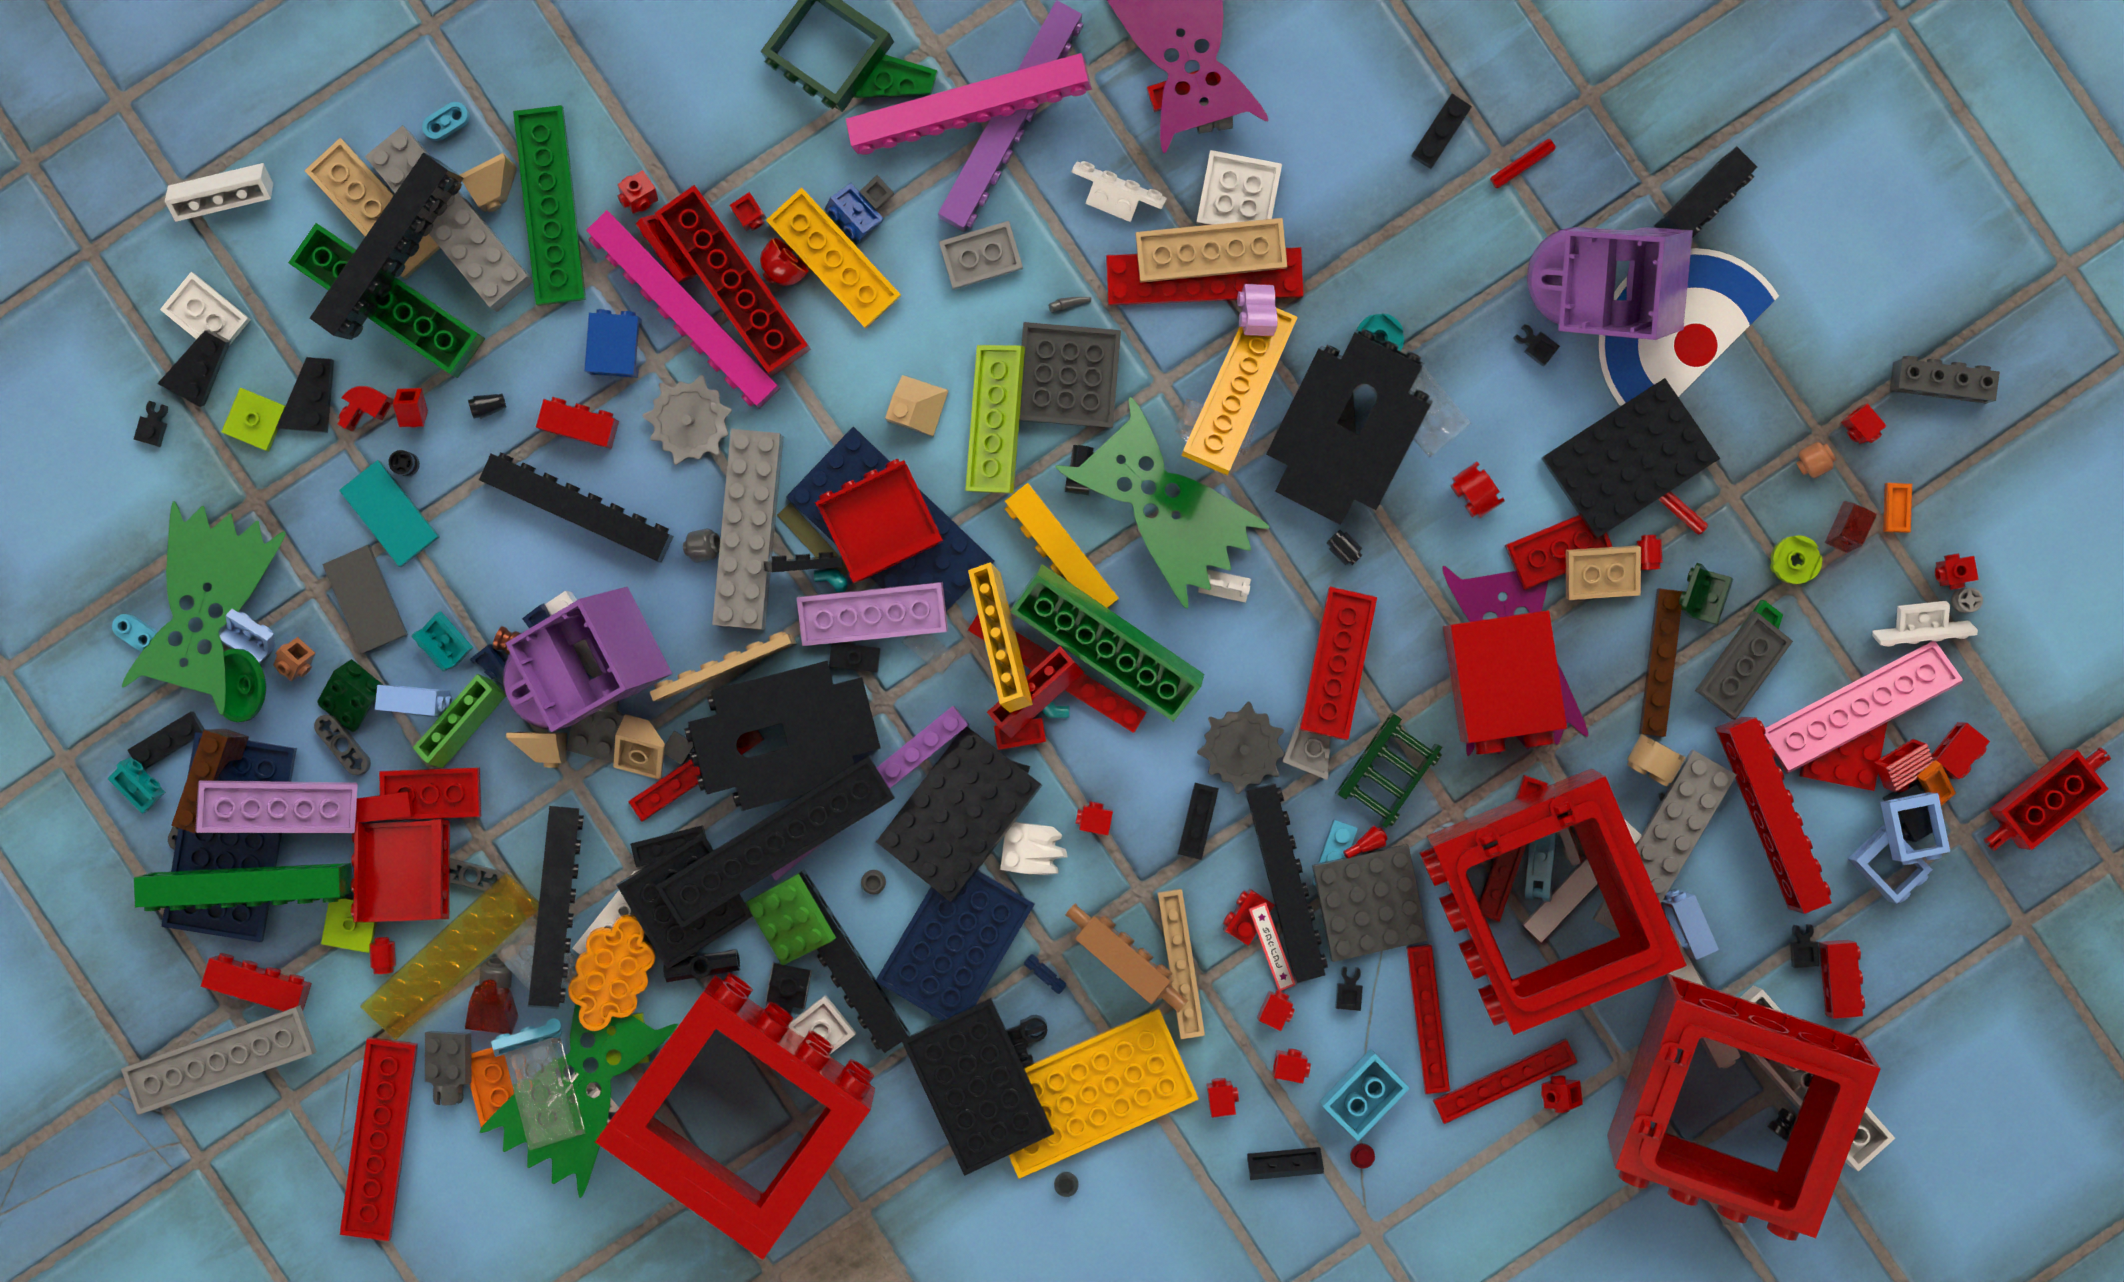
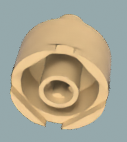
M1641 734L1627 758L1629 761L1627 765L1643 775L1647 771L1650 772V778L1667 787L1669 783L1673 782L1686 757Z

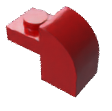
M368 386L351 388L341 397L349 402V405L341 410L339 414L340 420L337 424L353 432L365 412L374 418L383 420L394 399Z

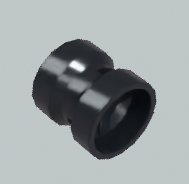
M397 450L390 455L388 465L394 473L412 476L418 471L420 462L415 454L404 450Z
M1782 1107L1778 1112V1118L1772 1120L1767 1127L1788 1142L1797 1117Z

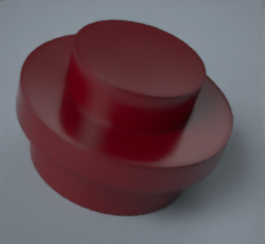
M1360 1143L1352 1148L1350 1159L1356 1167L1365 1169L1373 1164L1375 1153L1371 1146Z

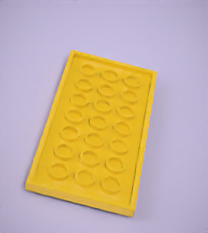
M1154 1009L1034 1062V1064L1025 1066L1026 1073L1053 1128L1054 1134L1008 1156L1018 1179L1199 1100L1160 1009Z

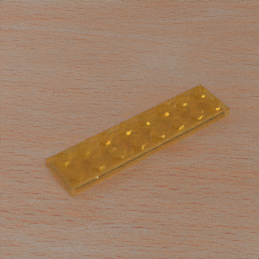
M507 871L371 994L360 1007L389 1035L397 1040L538 911L539 901Z

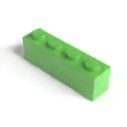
M477 674L413 746V749L427 764L444 768L506 697L505 692L492 679Z

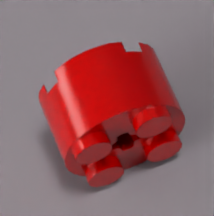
M1477 461L1453 477L1454 483L1450 486L1458 498L1463 496L1467 501L1464 507L1472 518L1476 515L1482 518L1505 502L1503 497L1498 499L1496 496L1500 491L1484 469L1482 471L1477 469L1480 465Z

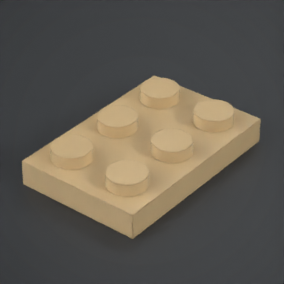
M1640 546L1566 550V599L1577 600L1640 595Z

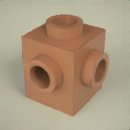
M296 637L288 644H283L276 651L277 657L273 666L276 667L281 675L293 681L298 676L304 677L311 670V662L315 652L300 638Z

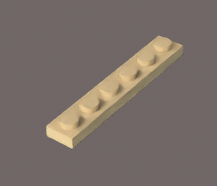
M1182 889L1157 892L1169 970L1172 972L1171 978L1174 980L1172 987L1188 1000L1179 1013L1176 1010L1180 1039L1205 1036Z

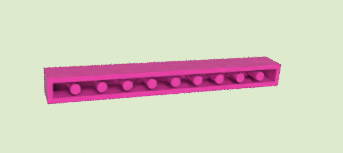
M1082 53L846 118L851 147L857 154L866 155L878 148H892L900 142L917 141L925 135H939L944 130L951 128L961 129L969 123L976 121L987 122L994 116H1008L1016 110L1023 108L1034 109L1041 103L1059 102L1063 97L1070 95L1081 96L1086 91L1092 90L1085 59Z
M608 210L586 229L591 235L588 240L598 250L603 247L608 254L605 257L615 268L620 265L625 270L622 275L632 285L637 282L642 289L639 292L648 302L653 299L659 305L656 310L666 320L671 317L676 324L673 327L682 337L687 334L693 340L690 345L700 355L705 352L710 359L707 362L716 372L721 369L727 375L724 380L733 389L739 387L744 394L741 397L750 407L755 404L760 409L781 389Z

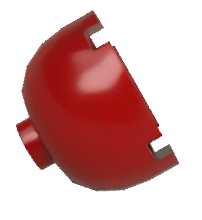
M772 238L761 252L760 265L764 270L762 275L771 284L776 282L782 286H791L798 283L809 272V269L800 258L797 260L792 253L793 250L778 238Z

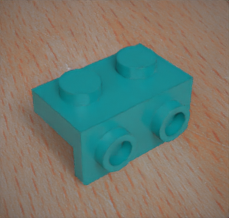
M441 611L436 613L422 629L412 634V638L417 642L418 646L427 653L434 664L443 672L457 666L474 648Z
M132 757L120 761L116 765L118 768L108 777V780L142 814L147 812L166 793L161 788L160 783L150 777L143 770V766Z

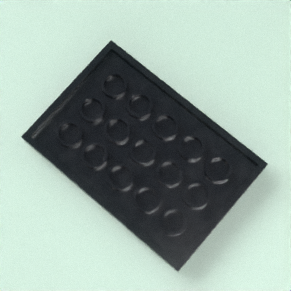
M1664 378L1544 455L1541 459L1594 538L1597 539L1718 461L1720 457L1666 378Z
M967 726L957 735L876 842L953 903L1042 787V784Z
M992 998L901 1040L964 1176L1054 1134L1053 1128Z

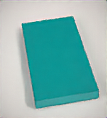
M379 460L375 461L339 490L399 567L404 566L440 537Z

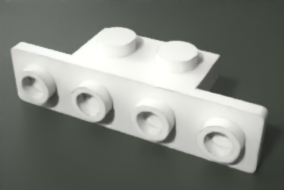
M1076 162L1071 171L1076 175L1093 181L1085 204L1131 222L1139 200L1162 209L1167 199L1157 190H1146L1141 188L1135 181H1124L1117 178V175L1113 172L1097 170L1089 162Z
M1947 601L1897 606L1896 628L1873 630L1872 636L1880 645L1890 647L1899 643L1917 644L1920 641L1965 639L1968 636L1977 635L1978 629L1968 620L1949 622L1950 604Z

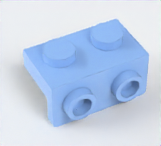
M231 609L226 614L227 628L220 635L222 643L231 649L239 648L250 652L261 664L275 648L272 630L265 625L260 626L243 612L239 613Z

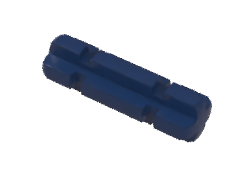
M1033 954L1029 955L1024 961V965L1030 971L1033 970L1034 974L1045 984L1051 985V989L1057 994H1060L1065 989L1066 983L1061 978L1058 979L1057 975L1044 963H1039V959Z

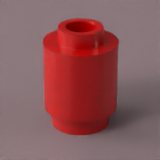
M1656 535L1641 536V540L1636 541L1637 546L1641 547V570L1661 569L1660 563H1663L1662 539H1656Z
M389 937L374 938V942L369 944L370 967L373 968V973L388 974L394 972V966H396L395 942L390 941Z

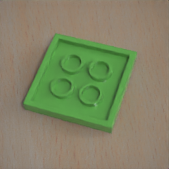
M799 873L745 902L781 965H785L836 938Z

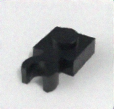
M1524 324L1521 329L1526 332V338H1521L1516 334L1513 339L1518 344H1526L1528 347L1524 352L1544 367L1560 346L1541 331L1535 336L1532 328Z
M149 401L146 405L148 416L147 418L140 416L133 439L161 447L167 424L161 422V419L167 415L168 406L161 404L160 410L155 412L156 403Z
M1806 924V932L1801 934L1800 927L1793 925L1792 933L1797 938V942H1790L1792 967H1819L1818 942L1810 941L1814 933L1813 926Z
M1343 966L1341 975L1344 979V984L1337 983L1335 1008L1361 1011L1363 986L1356 985L1361 971L1358 967H1355V974L1349 977L1347 976V967Z

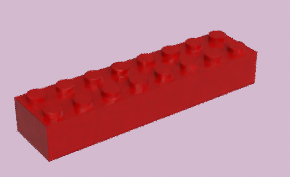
M695 185L655 212V215L771 377L811 350Z
M1740 717L1715 727L1732 772L1737 774L1735 777L1788 909L1806 914L1831 904L1832 902L1829 897L1831 895L1830 887L1825 881L1823 882L1820 874L1822 872L1821 865L1812 855L1811 849H1813L1809 837L1803 833L1801 828L1803 826L1802 818L1799 813H1795L1792 803H1794L1793 796L1784 786V774L1781 768L1775 764L1773 759L1775 752L1771 744L1767 743L1764 737L1766 730L1763 723L1757 717Z

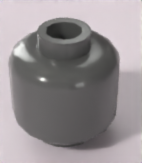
M709 528L688 533L686 541L683 543L685 555L689 556L696 563L715 559L720 549L719 535Z
M502 957L488 958L480 967L479 986L487 991L489 995H501L503 991L511 987L512 965Z

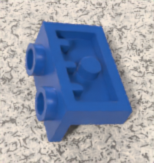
M852 183L831 196L825 207L828 216L856 244L860 243L864 235L881 224L884 219Z

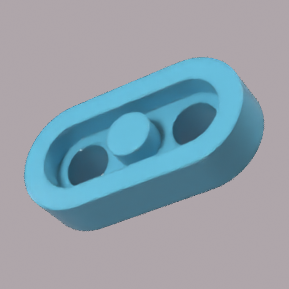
M451 102L426 117L422 124V130L429 139L441 141L466 126L470 119V113L462 103ZM461 113V118L455 120V114ZM439 125L441 127L440 131L434 133V127Z
M121 614L112 623L114 634L141 652L157 634L155 629L130 614ZM123 622L127 624L125 631L121 627ZM143 636L147 637L146 644L142 643Z

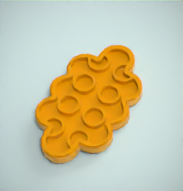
M626 914L616 919L611 929L601 927L590 932L586 941L587 951L580 954L576 959L575 968L577 975L569 982L568 994L573 1003L580 1006V1023L590 1031L604 1029L611 1021L612 1016L624 1018L631 1015L637 1007L636 995L647 987L648 977L646 971L655 962V951L649 942L643 940L645 932L635 915Z

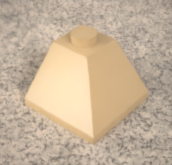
M502 153L460 174V176L464 178L462 182L478 207L484 212H493L498 210L502 206L501 204L507 201L517 167Z
M902 375L893 393L885 419L887 422L934 437L949 390Z
M625 714L615 736L613 767L661 780L665 743L649 720Z
M506 733L508 740L535 762L544 763V767L558 768L559 763L566 762L567 733Z

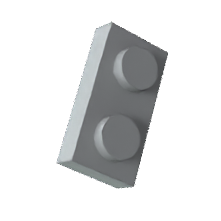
M1567 813L1561 814V815L1558 817V819H1560V818H1562V817H1565V816H1567L1568 814H1567ZM1573 825L1556 832L1563 840L1564 855L1567 860H1570L1572 866L1581 864L1587 859Z

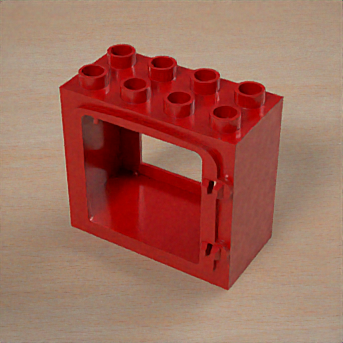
M1588 769L1427 835L1432 848L1420 852V856L1434 886L1446 882L1451 893L1440 897L1439 900L1454 933L1467 929L1470 939L1458 943L1474 980L1485 975L1487 976L1490 984L1479 988L1478 992L1494 1026L1507 1022L1513 1035L1687 966L1605 775L1596 770ZM1566 812L1568 814L1567 816L1562 817L1560 819L1557 818V816L1564 814ZM1573 825L1620 936L1512 979L1486 917L1482 916L1479 909L1480 903L1466 872L1474 865ZM1495 841H1497L1498 843L1494 846L1483 849V846L1488 845Z
M728 973L724 980L716 975L713 977L595 1143L763 1260L870 1112L875 1088L870 1082L874 1075L869 1069L853 1059H850L846 1066L833 1059L829 1055L834 1048L833 1045L820 1034L810 1030L804 1038L789 1028L793 1017L786 1010L773 1002H769L764 1009L748 998L753 989L741 978ZM715 1029L826 1106L770 1185L763 1192L754 1188L654 1117L656 1111Z
M1665 974L1607 1134L1615 1169L1620 1170L1618 1177L1638 1188H1648L1650 1181L1669 1187L1668 1195L1686 1205L1696 1206L1699 1198L1718 1204V1213L1738 1223H1747L1749 1215L1767 1221V1229L1786 1240L1796 1241L1799 1233L1816 1238L1881 1068L1860 1038L1671 974ZM1705 1037L1813 1074L1777 1171L1665 1133L1700 1038ZM1677 1049H1682L1679 1061L1675 1062L1678 1053ZM1651 1121L1655 1122L1654 1128H1651Z

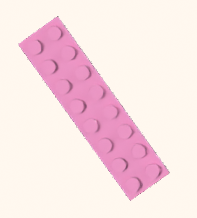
M1932 641L1766 727L1764 737L1767 743H1770L1773 747L1776 758L1788 774L1956 687L1963 682V679L1936 641Z

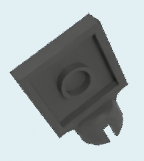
M619 701L607 705L572 725L566 750L614 763L615 736L625 714L618 711Z
M425 1032V1082H430L433 1085L434 1104L440 1105V1100L443 1106L462 1103L463 1085L471 1083V1033Z

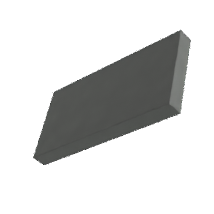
M370 545L363 546L322 564L360 654H365L408 635Z
M1752 612L1695 691L1729 718L1736 720L1793 641L1759 613Z

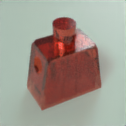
M1844 501L1825 543L1845 553L1861 547L1877 514L1855 503Z
M491 979L475 986L468 1005L465 1029L501 1034L509 1033L512 1035L518 1019V1012L511 990L502 987L497 989L496 982Z

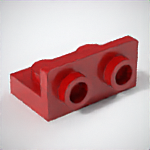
M1249 888L1247 892L1243 891L1236 901L1238 907L1234 913L1230 911L1222 923L1225 925L1223 930L1249 946L1257 934L1249 909L1266 902L1268 910L1271 912L1275 904Z

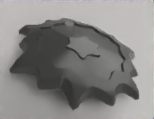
M1247 702L1238 712H1226L1222 719L1208 718L1211 728L1204 735L1206 744L1197 753L1210 761L1209 775L1219 773L1222 782H1231L1233 784L1236 794H1240L1248 784H1261L1265 775L1279 777L1280 774L1276 768V762L1280 757L1284 756V752L1278 744V738L1284 733V729L1271 726L1266 713H1255L1251 702Z

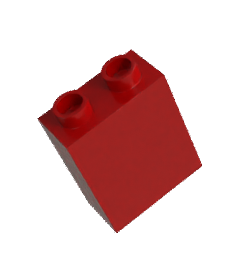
M1550 611L1443 626L1460 742H1474L1476 754L1505 751L1504 738L1523 735L1525 747L1555 743L1553 731L1567 729Z

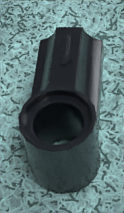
M1073 445L1070 467H1080L1094 453V448L1084 445ZM1068 477L1066 478L1065 492L1089 495V488Z

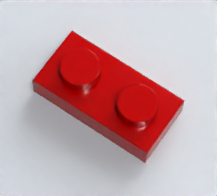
M1042 718L1032 719L1012 738L1002 731L998 725L994 726L998 750L1046 742Z

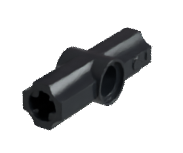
M737 949L709 954L701 953L697 956L687 957L669 969L663 963L666 983L691 978H704L709 975L741 970ZM697 960H704L707 963V971L702 972L697 969Z

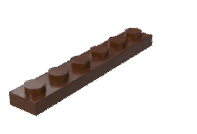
M1658 588L1656 592L1639 734L1666 737L1682 605H1679V600L1683 591Z

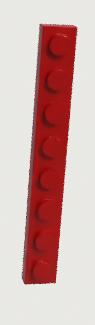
M977 614L968 631L984 640L979 615ZM1015 631L1023 665L1034 670L1051 653ZM1084 673L1065 689L1071 695L1133 733L1147 713Z

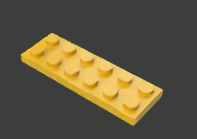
M802 187L766 219V222L865 329L901 297V294Z

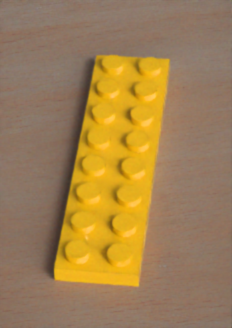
M1276 308L1277 328L1274 336L1244 335L1243 327H1239L1181 456L1228 476L1296 323L1297 316Z

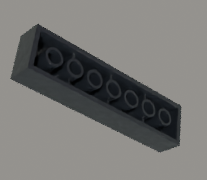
M423 152L312 313L310 319L333 336L349 340L358 337L363 330V323L376 312L377 303L381 297H385L391 290L390 284L395 277L403 273L405 269L404 264L409 257L416 254L419 249V242L432 231L433 222L437 216H441L445 212L448 200L452 195L454 196L458 193L464 178L440 160Z

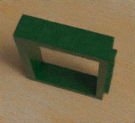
M798 0L760 52L766 59L764 62L776 71L779 68L784 72L783 76L790 82L802 84V89L810 96L818 95L822 98L821 102L826 107L831 109L835 107L843 112L894 41L889 32L842 0ZM816 1L875 40L836 94L777 54Z

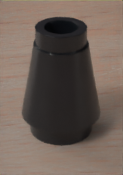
M503 393L473 396V399L468 400L473 419L480 417L481 420L503 408H507Z

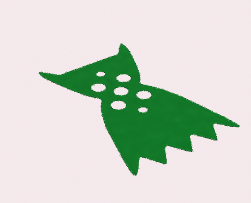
M1129 397V421L1080 467L1056 465L1055 467L1060 473L1089 489L1112 499L1129 502L1133 505L1135 520L1147 549L1176 597L1188 609L1186 585L1189 584L1211 590L1206 566H1214L1230 571L1231 565L1226 547L1232 546L1251 551L1246 527L1269 529V525L1212 488L1188 477L1168 473L1164 469L1161 451L1142 410L1136 401ZM1123 455L1126 459L1125 463L1119 464L1116 460L1117 456ZM1147 456L1153 460L1154 466L1150 471H1144L1139 467V460L1142 457ZM1121 477H1127L1132 482V488L1127 492H1123L1117 487V481ZM1145 480H1151L1156 485V491L1151 495L1143 493L1141 489V484ZM1169 483H1175L1180 488V494L1175 498H1171L1165 493V487ZM1150 503L1156 505L1159 510L1158 515L1155 518L1146 517L1143 511L1145 505ZM1179 511L1181 514L1180 519H1173L1172 512Z
M173 501L169 519L166 566L167 594L173 618L157 632L149 645L144 648L123 680L122 688L140 676L154 678L211 694L219 714L222 715L226 701L224 652L219 630L227 624L226 614L231 609L239 612L249 599L282 544L286 531L276 535L265 544L262 540L259 521H255L246 531L237 536L231 513L215 527L210 528L204 506H201L184 522L176 502ZM205 583L212 585V589L209 592L203 590ZM185 595H190L194 599V605L190 610H183L180 607V599ZM214 603H219L223 607V613L219 618H212L208 613L209 607ZM194 617H199L203 622V627L199 632H192L188 627L189 621ZM173 631H178L183 636V641L179 646H172L168 642V636ZM203 639L209 640L212 644L211 651L205 655L199 653L197 649L198 643ZM182 658L188 660L186 667H181L179 664Z
M575 1004L570 1031V1052L552 1061L529 1078L521 1086L522 1090L516 1091L481 1127L480 1133L503 1126V1152L526 1142L528 1146L527 1167L531 1168L551 1158L552 1184L575 1173L578 1195L581 1198L589 1183L600 1148L595 1141L607 1125L611 1101V1078L627 1071L659 1047L675 1031L678 1024L654 1030L632 1015L624 1018L612 1016L611 1021L604 1029L590 1031L580 1023V1006ZM610 1026L616 1028V1033L612 1036L607 1033V1029ZM587 1032L592 1033L595 1037V1043L590 1048H584L580 1043L581 1036ZM612 1049H616L621 1053V1060L616 1065H611L606 1060L607 1053ZM589 1057L595 1058L598 1062V1068L593 1073H588L583 1068L584 1061ZM566 1065L572 1066L575 1074L578 1073L579 1075L552 1109L546 1113L570 1082L561 1078V1069ZM591 1082H596L601 1086V1093L596 1098H591L586 1093L587 1085ZM567 1095H572L574 1097V1102L572 1104H567L565 1102V1098Z

